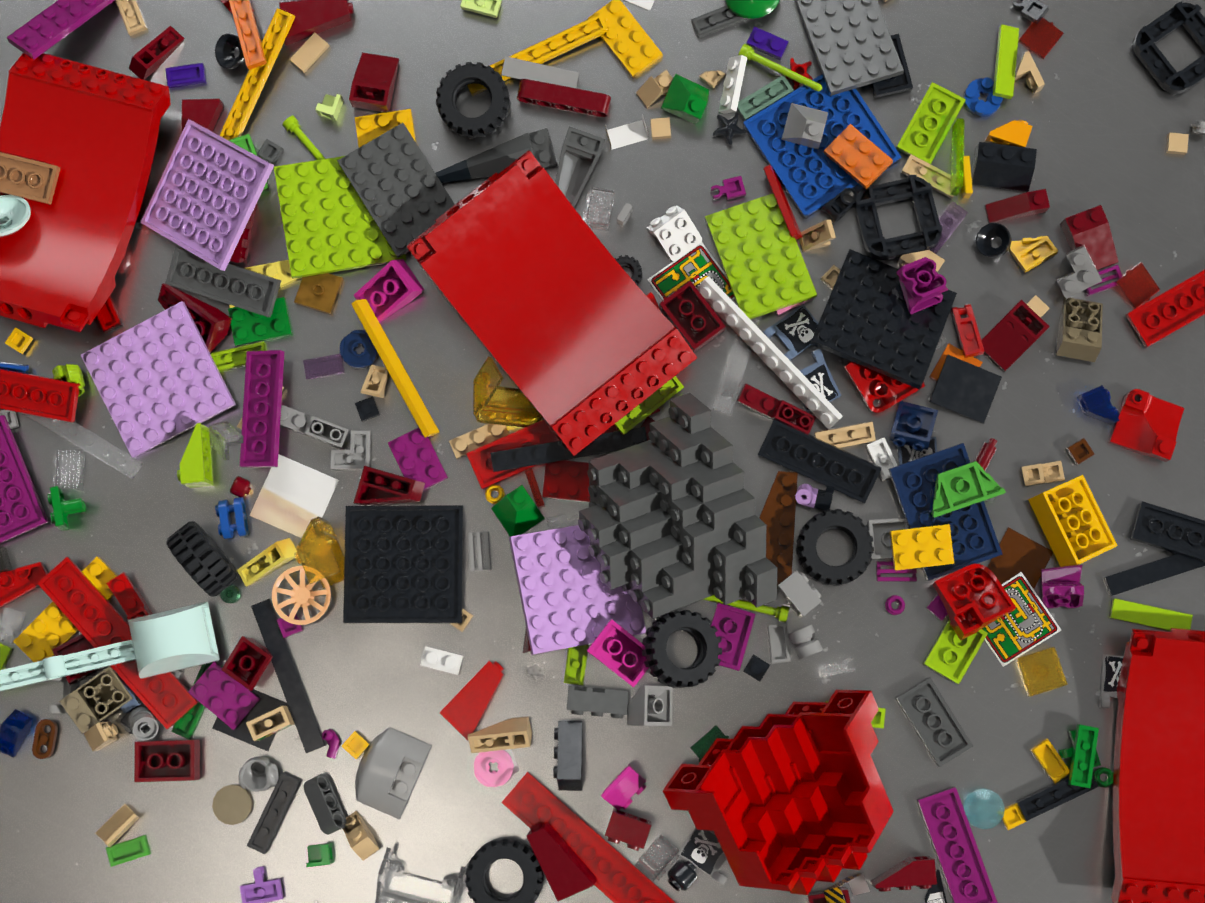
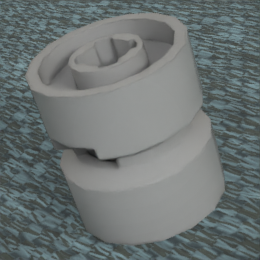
M812 624L789 634L792 644L797 645L795 650L799 660L823 650L820 641L815 639L816 632Z
M138 707L129 714L128 724L136 739L149 741L157 735L159 730L158 723L148 708Z

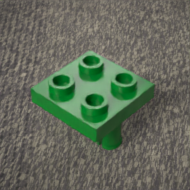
M58 486L50 487L51 493H48L49 505H52L54 511L50 513L52 524H55V527L61 531L69 530L67 517L69 514L86 512L85 502L82 501V498L65 500L64 492Z

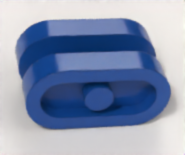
M234 498V504L232 505L229 504L228 500L219 501L218 505L215 506L216 515L220 517V524H218L219 535L223 536L224 539L233 538L235 531H238L240 537L249 535L244 498ZM232 512H235L236 524L232 523Z

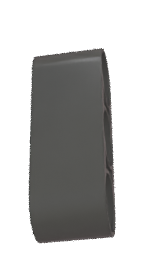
M320 774L304 783V792L321 831L329 835L344 828L346 818L328 777Z

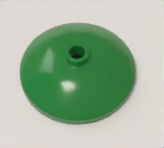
M725 0L727 7L737 16L755 19L771 13L777 7L780 0Z

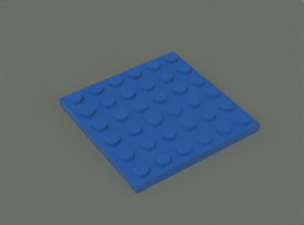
M822 74L813 79V81L822 85L821 91L818 92L803 85L743 122V126L768 164L773 167L779 181L804 218L822 208L844 189L855 188L859 185L856 180L824 154V150L850 124L893 159L892 164L901 159V155L857 89L830 96ZM791 103L828 112L819 149L781 140Z

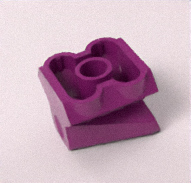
M927 257L904 265L896 272L899 276V282L910 314L940 303L943 299L942 292L948 290L946 278L937 273L936 263Z
M1083 565L1041 569V601L1046 608H1058L1060 606L1078 608L1083 606L1084 585L1080 583Z

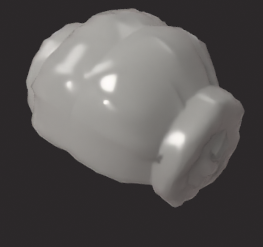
M264 756L247 760L244 767L240 768L238 775L241 788L253 792L268 790L271 786L276 785L279 779L277 766Z

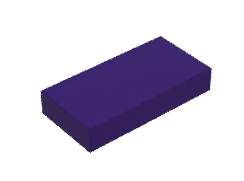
M203 63L165 68L167 86L169 88L206 83Z

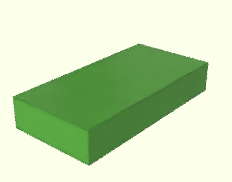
M146 835L106 847L111 867L151 854Z

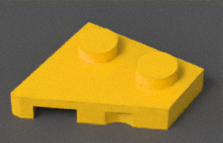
M1048 236L1011 241L1008 250L1024 273L1058 253L1057 248Z

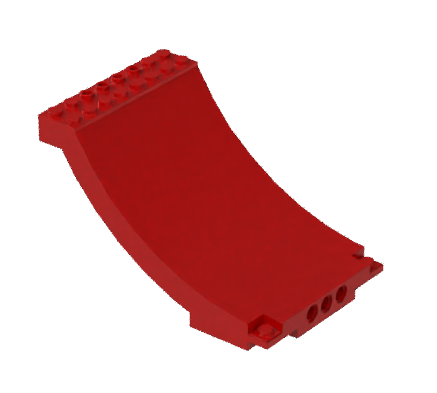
M23 53L8 71L5 105L0 126V152L61 168L51 205L25 199L31 209L29 220L17 232L0 237V316L45 328L47 324H52L81 332L86 324L91 325L116 287L115 275L122 262L123 252L126 250L133 233L150 176L160 120L171 105L169 86L42 53L34 60Z
M530 150L499 174L495 173L437 218L434 225L406 246L446 300L573 456L697 359V356L678 329L662 314L619 265Z
M1171 628L1170 632L1132 629L1130 642L1126 643L1117 686L1118 710L1113 767L1115 880L1111 894L1112 903H1205V631Z

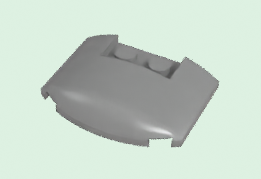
M387 727L384 732L373 739L360 761L355 779L356 801L400 820L432 745Z

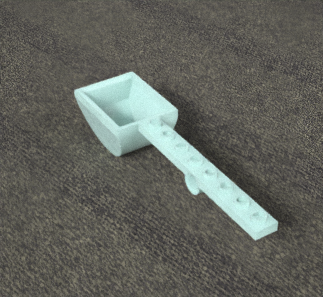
M208 602L128 620L132 640L64 656H53L42 661L0 670V692L136 660L138 674L141 679L219 661L220 658Z

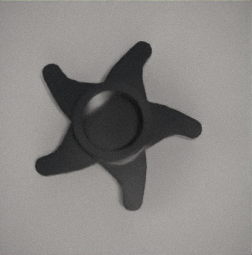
M736 113L729 120L721 115H717L721 126L713 132V136L723 135L731 146L734 135L746 133L745 129L737 126L739 114Z

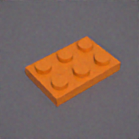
M851 124L824 150L825 155L865 189L893 163V159Z

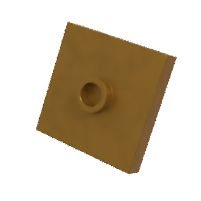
M329 273L302 277L294 303L331 315L343 278Z

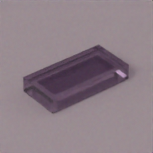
M340 354L303 360L307 380L345 373L343 358Z

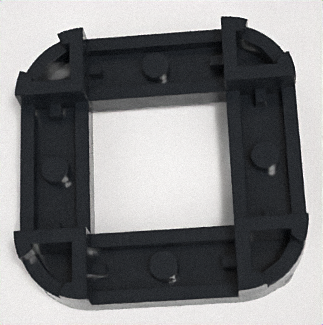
M1182 1L1175 4L1173 8L1147 26H1144L1132 43L1136 56L1161 88L1170 95L1183 93L1205 78V54L1183 70L1177 72L1155 44L1183 25L1205 53V17L1201 14L1200 10L1202 8L1198 4L1182 3Z
M909 175V178L873 186L871 184L867 189L863 188L859 192L858 198H856L855 209L864 246L871 258L889 260L899 258L904 254L931 250L938 245L942 233V225L939 222L930 182L928 183L924 179L917 177V175ZM912 198L921 232L885 239L882 234L876 206Z

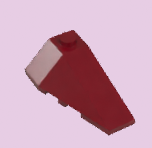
M166 283L162 284L158 297L159 303L166 310L183 301L211 353L227 335L232 318L216 307Z

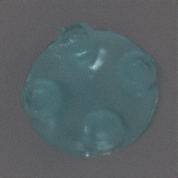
M975 790L965 800L964 811L970 824L977 828H994L1004 817L1005 808L1003 801L992 790Z

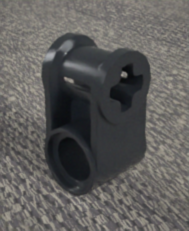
M846 188L826 203L821 210L826 212L835 224L854 207L858 194L853 188ZM845 195H851L853 197V201L846 202L843 199V197Z

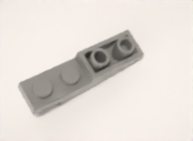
M281 404V426L342 448L349 429Z

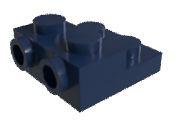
M900 401L889 441H893L894 445L900 447L904 446V444L912 446L916 451L928 450L938 410Z

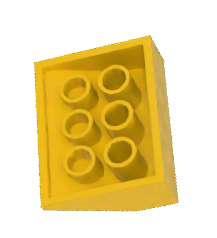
M1083 475L1028 499L1060 567L1079 565L1118 546Z

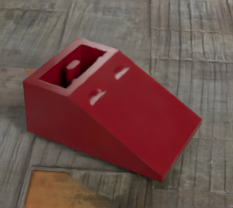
M362 52L349 96L352 107L390 112L399 58Z
M1020 300L982 339L984 351L1001 369L1006 371L1050 326L1023 300Z
M930 856L907 857L871 880L870 884L880 892L891 891V887L899 888V890H911V886H917L919 889L932 888L931 885L937 884L935 859Z

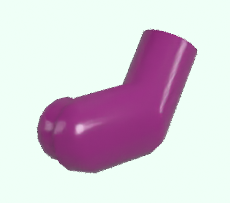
M331 729L324 730L322 732V739H325L329 745L326 756L335 759L340 746V739L335 731Z

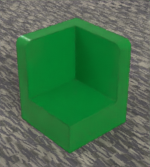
M332 843L309 845L307 847L309 862L306 863V867L330 865L333 863Z

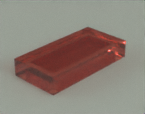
M533 469L525 470L537 507L539 509L545 507Z

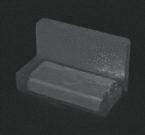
M228 421L209 425L210 446L224 460H229V446L243 443V435Z

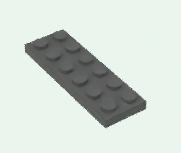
M175 247L165 283L241 309L271 317L281 280L229 263L225 271L193 253Z

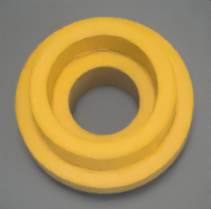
M491 485L486 489L485 497L491 504H497L505 497V492L501 486ZM497 491L499 493L498 497L493 498L492 492Z

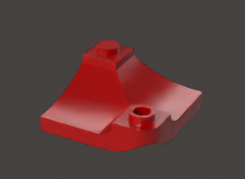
M850 362L844 366L866 406L874 413L885 411L919 390L855 362ZM875 399L879 401V406L877 407L873 405Z
M1134 389L1127 393L1122 402L1108 443L1143 456L1148 455L1164 462L1170 461L1177 443V432L1185 408L1156 398L1146 391ZM1135 395L1140 397L1139 402L1135 401Z
M971 564L933 583L948 613L950 625L960 640L977 633L983 627L1016 609V606L995 574L988 567L981 564Z

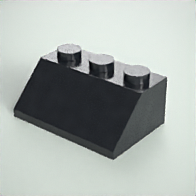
M979 142L974 153L972 185L1029 192L1035 169L1037 149Z

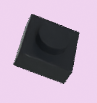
M373 396L355 403L362 422L380 416Z
M753 654L743 672L760 682L770 664Z

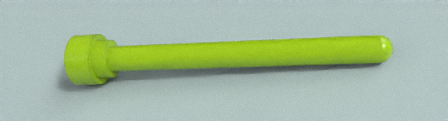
M744 44L741 47L738 55L747 57V60L760 63L819 92L822 90L821 84L755 53L751 46Z
M294 115L288 117L283 122L282 126L287 131L294 133L317 160L326 159L299 128V121Z
M715 595L703 599L724 604ZM743 600L727 604L773 615L775 618H778V621L782 622L787 621L789 607L783 605L781 607L777 606V608L765 605L756 608L751 602Z

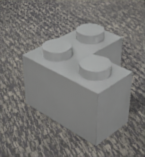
M1085 245L1066 253L1074 271L1057 279V283L1066 299L1102 282V278Z
M796 570L781 582L777 588L789 601L788 604L799 618H802L822 602L820 599L822 596L815 587L811 588L807 584L809 580L803 572L798 573Z

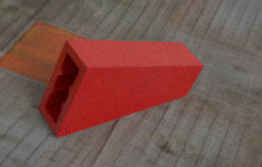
M488 661L439 712L467 741L468 734L476 731L505 675L502 672L504 668L497 661L494 663Z

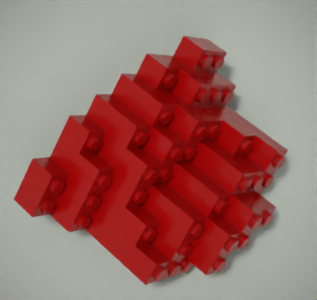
M835 690L828 702L793 701L785 714H767L759 727L742 726L734 739L716 738L698 765L681 764L663 789V793L672 810L688 811L696 829L714 831L739 886L790 891L791 894L808 895L816 881L834 883L842 868L861 869L868 857L867 853H870L894 812L871 757L873 750L879 742L871 724L879 710L872 691Z

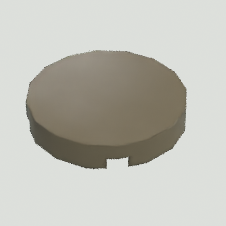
M240 785L224 786L217 791L213 798L212 808L214 815L224 824L235 825L241 823L252 812L253 800L251 794L246 789L241 788Z

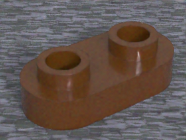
M51 719L41 720L36 726L32 752L38 759L49 758L54 752L58 726ZM48 725L51 728L49 733L45 730ZM44 745L47 747V751L45 753L42 751V747Z

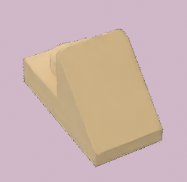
M1027 51L1021 58L1015 73V81L1026 77L1027 86L1036 93L1042 90L1045 83L1030 52Z
M667 70L655 78L651 76L636 92V95L646 108H649L667 94L673 78Z
M824 220L802 231V237L799 240L802 251L830 245V240L836 238L831 220Z
M371 365L361 393L384 398L385 385L390 375L385 367Z

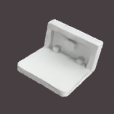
M679 206L670 207L666 214L652 220L651 225L647 227L649 233L658 239L672 261H676L702 242V237L688 214Z

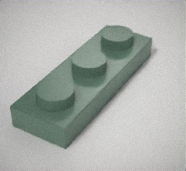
M782 75L739 101L737 110L743 120L746 121L794 90L785 76Z

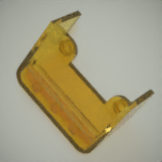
M488 356L473 381V414L476 420L480 423L528 427L541 421L542 417L519 389L499 386L504 378L492 357Z
M319 516L311 519L296 547L297 552L294 555L298 564L302 563L309 583L313 584L320 581L324 589V584L321 581L324 578L328 581L329 586L344 580L345 557L330 522Z

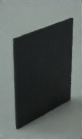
M947 354L929 402L984 424L1002 376Z
M253 689L251 692L259 697L260 700L235 730L231 729L218 717L212 729L269 751L276 733L260 741H253L246 722L281 706H288V704Z

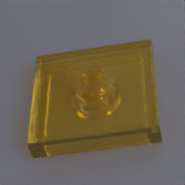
M1055 647L1016 659L1028 697L1068 685Z

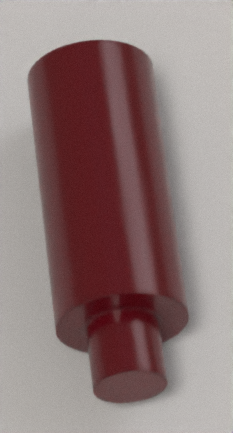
M990 438L988 443L984 442L974 460L984 471L997 450L995 447L997 440Z

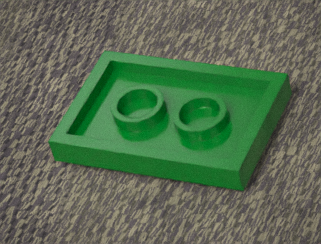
M285 297L276 299L271 317L238 307L228 309L229 317L232 318L231 328L236 347L293 335Z

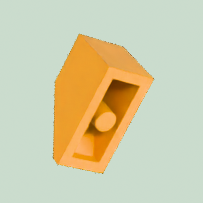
M1013 120L990 131L985 141L1025 148L1033 126L1028 125L1023 120Z

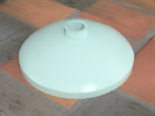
M14 195L0 196V237L17 232L29 220L31 209L28 202L22 197Z

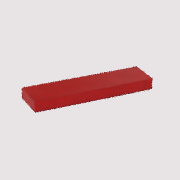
M768 165L764 167V172L791 237L797 240L802 237L780 181L773 167Z

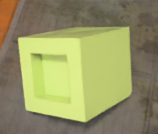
M326 94L322 104L318 103L315 110L318 116L337 121L344 100L340 94H337L336 97Z

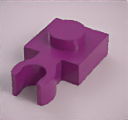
M741 176L723 180V186L714 185L711 187V191H719L718 195L713 196L714 200L721 198L723 195H726L727 200L746 196Z

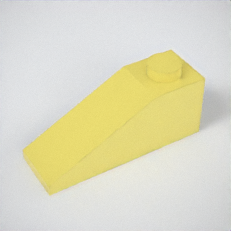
M290 538L280 540L237 569L247 587L297 557L299 553Z

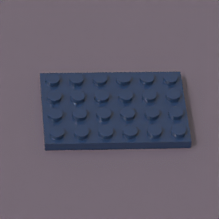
M964 443L888 469L909 529L950 524L954 564L923 567L928 581L955 572L971 564H977L1003 555L984 501L935 518L932 517L937 474L970 463Z

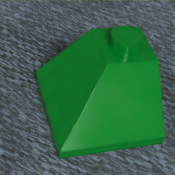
M675 73L661 109L696 124L701 119L707 105L709 89Z
M523 485L507 494L491 508L510 537L524 534L545 519Z

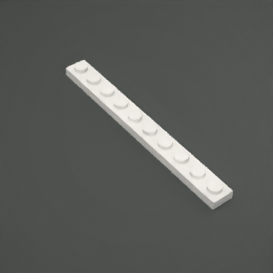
M709 276L702 281L697 290L707 303L830 430L843 417L838 410Z

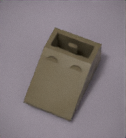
M1064 297L1057 336V356L1089 362L1096 361L1102 348V303L1074 298L1066 299Z
M109 666L59 702L83 734L128 703L133 697L111 666Z

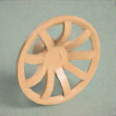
M296 566L287 569L276 579L273 585V606L278 615L291 624L307 625L315 622L324 615L330 604L331 591L329 583L325 576L314 568ZM300 571V584L297 585L289 574ZM305 571L316 575L308 585L305 583ZM284 578L293 587L292 591L278 588ZM321 579L325 590L313 591L314 585ZM277 593L290 595L291 599L278 604ZM326 595L324 606L314 601V597ZM294 603L295 606L288 617L282 612L281 608ZM310 604L320 610L312 618H310L308 610ZM300 607H303L305 620L294 619Z

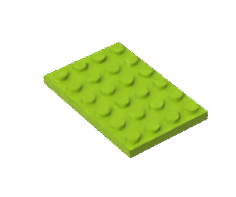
M773 193L705 216L736 303L749 319L817 297L797 241L791 237Z

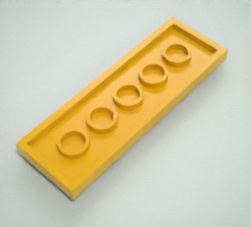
M96 556L82 572L103 596L110 601L114 594L106 583L118 575L100 557ZM52 601L13 642L33 662H38L45 658L53 657L52 649L71 640L79 630Z

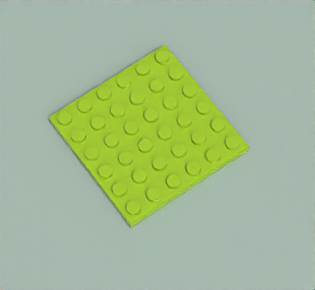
M344 156L274 167L292 279L388 264L391 260L404 259L406 261V254L397 258L338 164L337 160Z

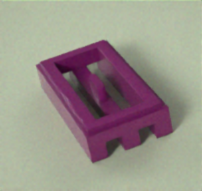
M1115 265L1098 271L1100 276L1116 271V274L1102 278V282L1098 284L1115 278L1119 280L1093 290L1089 287L1086 289L1087 296L1124 284L1125 281L1119 266Z
M893 561L876 562V581H917L916 568L896 571L894 569H881V566H894ZM881 573L912 574V577H881Z

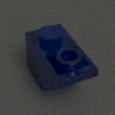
M1103 385L1077 397L1086 416L1110 425L1120 421L1118 418L1119 412L1115 406H1112L1110 393L1107 389H1104Z
M15 709L1 724L0 751L3 754L13 758L16 756L30 731L31 717Z

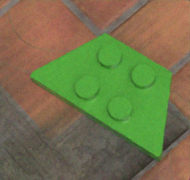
M976 461L937 474L932 517L935 518L1006 493V491Z

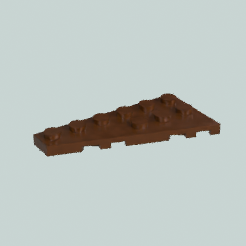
M778 471L759 517L767 525L766 558L777 567V586L792 574L797 472Z

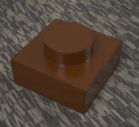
M1085 438L1066 449L1076 465L1095 455Z

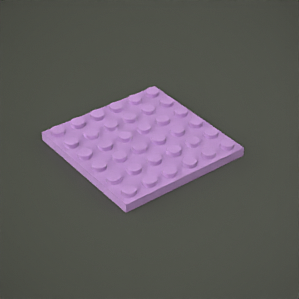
M188 119L140 223L216 268L225 271L274 165Z
M183 301L81 354L132 458L195 427L196 423H202L236 405Z
M578 525L509 537L532 655L592 644L611 619L632 636L646 633L641 606L634 602L632 597L621 586L611 590L605 583L601 582L599 577L601 572L600 563L589 553L590 538L584 531L580 530Z

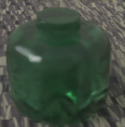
M231 584L220 593L221 599L228 604L237 603L241 598V590L238 586Z

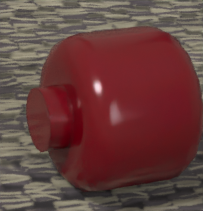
M237 476L230 488V493L238 497H244L245 494L248 495L251 490L249 487L250 481Z

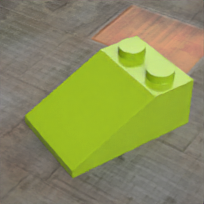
M196 423L179 464L180 470H177L178 481H181L182 485L189 488L213 486L210 429L201 423Z

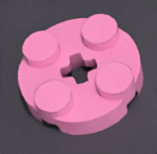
M506 750L480 752L475 758V777L484 786H502L513 774L514 763ZM490 762L498 763L497 768L499 770L497 772L495 770L492 772L489 771Z

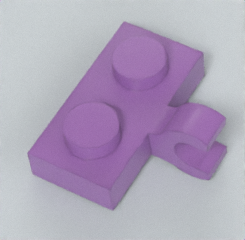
M263 866L253 869L255 883L239 886L242 903H265L284 898L281 878L265 881Z

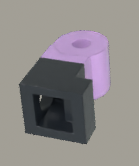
M802 484L797 489L795 499L799 504L807 507L830 510L835 487L827 486L826 490L813 488L809 484Z

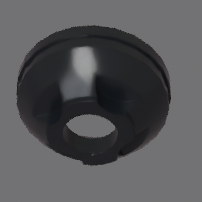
M224 34L216 43L215 57L223 68H236L244 59L237 35ZM236 47L239 48V56L237 58L234 56Z
M989 223L983 226L977 233L976 247L986 257H1000L1010 248L1011 234L1004 225ZM997 237L1001 238V245L998 248H993L992 240Z

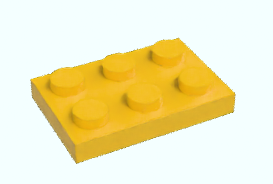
M411 109L355 117L359 148L401 123L405 124L416 142Z
M950 524L890 531L895 571L954 564Z

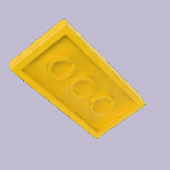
M621 0L610 1L587 18L588 20L601 13L609 31L600 37L632 78L663 57L662 52Z

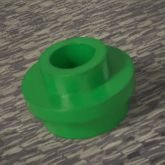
M1101 767L1094 772L1093 776L1099 787L1106 788L1112 785L1113 772L1110 769ZM1103 773L1106 775L1105 781L1100 779V775Z

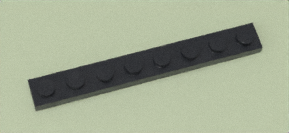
M645 427L631 429L624 435L620 431L604 433L575 456L569 452L561 441L491 452L493 472L616 452L645 442L647 437Z

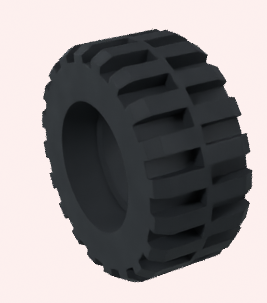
M466 62V65L463 66L461 64L456 65V69L453 71L450 69L446 72L447 76L445 78L442 77L440 80L441 85L436 91V105L442 120L450 130L462 137L468 136L471 139H475L478 136L480 138L486 137L488 133L493 134L496 132L495 129L497 127H501L504 124L503 120L509 114L510 100L505 81L492 67H486L480 62H477V64ZM468 84H481L487 88L491 95L489 109L479 117H466L456 107V95Z
M842 509L825 510L814 515L802 527L797 538L796 554L799 557V564L804 568L803 571L812 577L811 579L816 582L819 581L824 585L839 586L857 579L867 570L866 568L871 563V556L874 553V547H872L873 537L868 532V526L862 523L863 520L861 518L853 516V513L849 511L844 512ZM827 530H841L850 537L853 543L852 556L843 565L830 566L824 563L817 554V540Z
M195 521L187 522L168 538L166 544L171 553L191 578L209 596L219 595L238 579V571L229 558Z
M683 610L662 615L661 618L656 619L652 623V627L647 629V637L643 638L642 644L645 645V650H642V656H646L647 660L644 664L646 667H650L651 671L649 673L653 677H657L658 682L668 684L669 687L685 688L704 683L708 680V676H712L716 670L714 668L719 666L721 661L718 659V655L722 654V648L718 646L721 638L715 635V632L718 630L715 626H710L711 621L707 617L702 618L698 612L691 613L690 610ZM678 630L689 633L697 645L696 659L687 668L675 666L667 655V640L673 632Z
M503 838L486 843L474 854L466 869L465 884L469 891L468 895L470 899H473L474 903H534L542 889V868L531 847L521 843L519 840ZM496 860H513L522 869L524 878L522 887L516 894L510 897L497 896L487 886L486 872L489 866Z

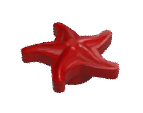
M793 58L790 59V69L813 80L807 73V69L811 66L812 62L796 64ZM793 80V90L795 91L801 83Z

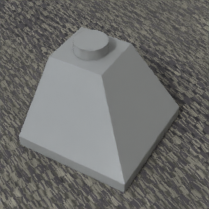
M791 103L781 140L819 149L828 112Z
M642 685L628 704L627 725L672 726L673 687Z

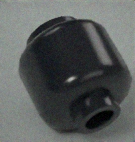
M677 861L668 871V883L677 891L688 890L697 879L696 867L690 861Z

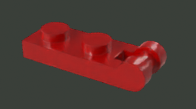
M966 304L961 308L952 307L951 316L955 323L964 358L984 354V347L971 304ZM961 315H966L967 318L961 319L960 316H961Z

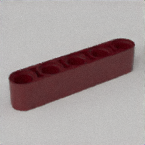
M529 79L520 80L517 100L524 103L597 117L608 116L611 97L607 94Z

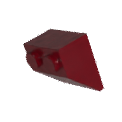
M242 636L221 670L252 691L273 656L266 647L256 640Z

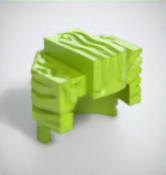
M58 365L52 370L53 379L80 384L78 387V397L85 392L82 370L78 365Z

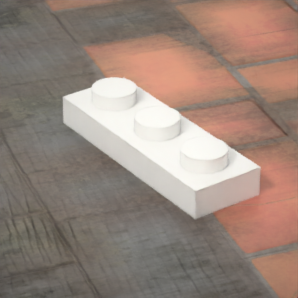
M743 55L729 58L719 112L723 114L737 111L747 57Z

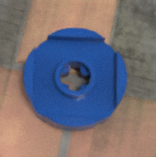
M991 78L976 79L967 86L963 97L966 99L964 106L971 114L988 117L994 114L1002 103V97L993 96L994 81ZM981 93L987 96L986 102L978 99Z

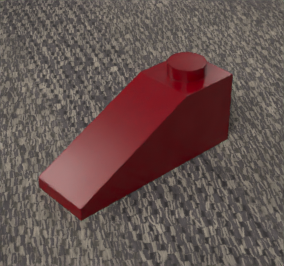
M169 26L132 56L129 69L140 79L145 80L159 68L185 38L173 27Z
M1046 189L1026 192L985 205L988 223L1043 214L1050 208Z

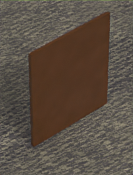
M1008 527L999 543L1003 555L991 558L987 567L995 574L1001 585L1022 572L1032 588L1035 589L1041 577V569L1046 568L1053 551Z

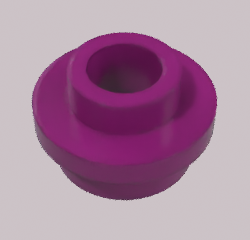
M893 595L886 600L885 608L891 615H899L905 609V602L900 596ZM892 602L898 603L897 609L892 608Z

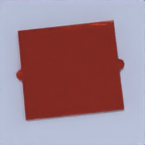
M1042 18L1038 24L1033 22L1018 41L1029 48L1030 52L1033 51L1044 59L1064 33L1055 27L1053 22H1048Z
M1142 262L1138 263L1131 270H1127L1126 274L1116 281L1134 309L1138 308L1145 301H1149L1150 297L1160 290Z

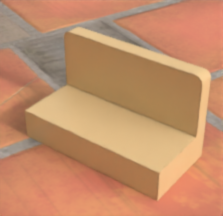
M124 804L95 834L108 847H111L139 817Z

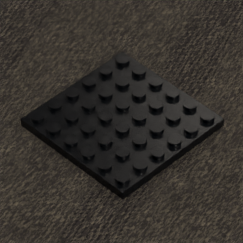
M849 249L810 344L920 390L957 293L951 290L942 292L943 299L940 303L910 314L899 282V276L896 273L899 269Z
M463 505L346 506L343 623H462Z

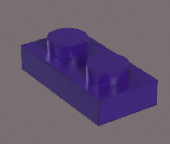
M754 26L746 44L755 50L781 60L789 41Z

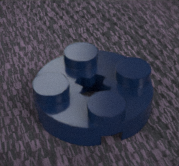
M365 330L350 332L340 343V355L344 362L352 368L364 369L370 367L378 357V352ZM361 344L362 348H364V352L358 354L357 351H354V349L358 348V346Z

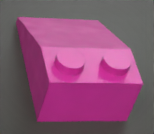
M404 259L391 260L354 294L356 300L366 299L377 320L381 323L412 302L424 291V288Z
M612 619L587 649L591 655L633 688L649 668L644 664L647 661L646 656H642V650H645V645Z
M628 764L601 793V797L617 810L621 808L625 810L633 802L630 798L635 793L639 795L647 787L644 784L646 779Z

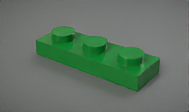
M1077 724L1069 785L1091 788L1099 728Z

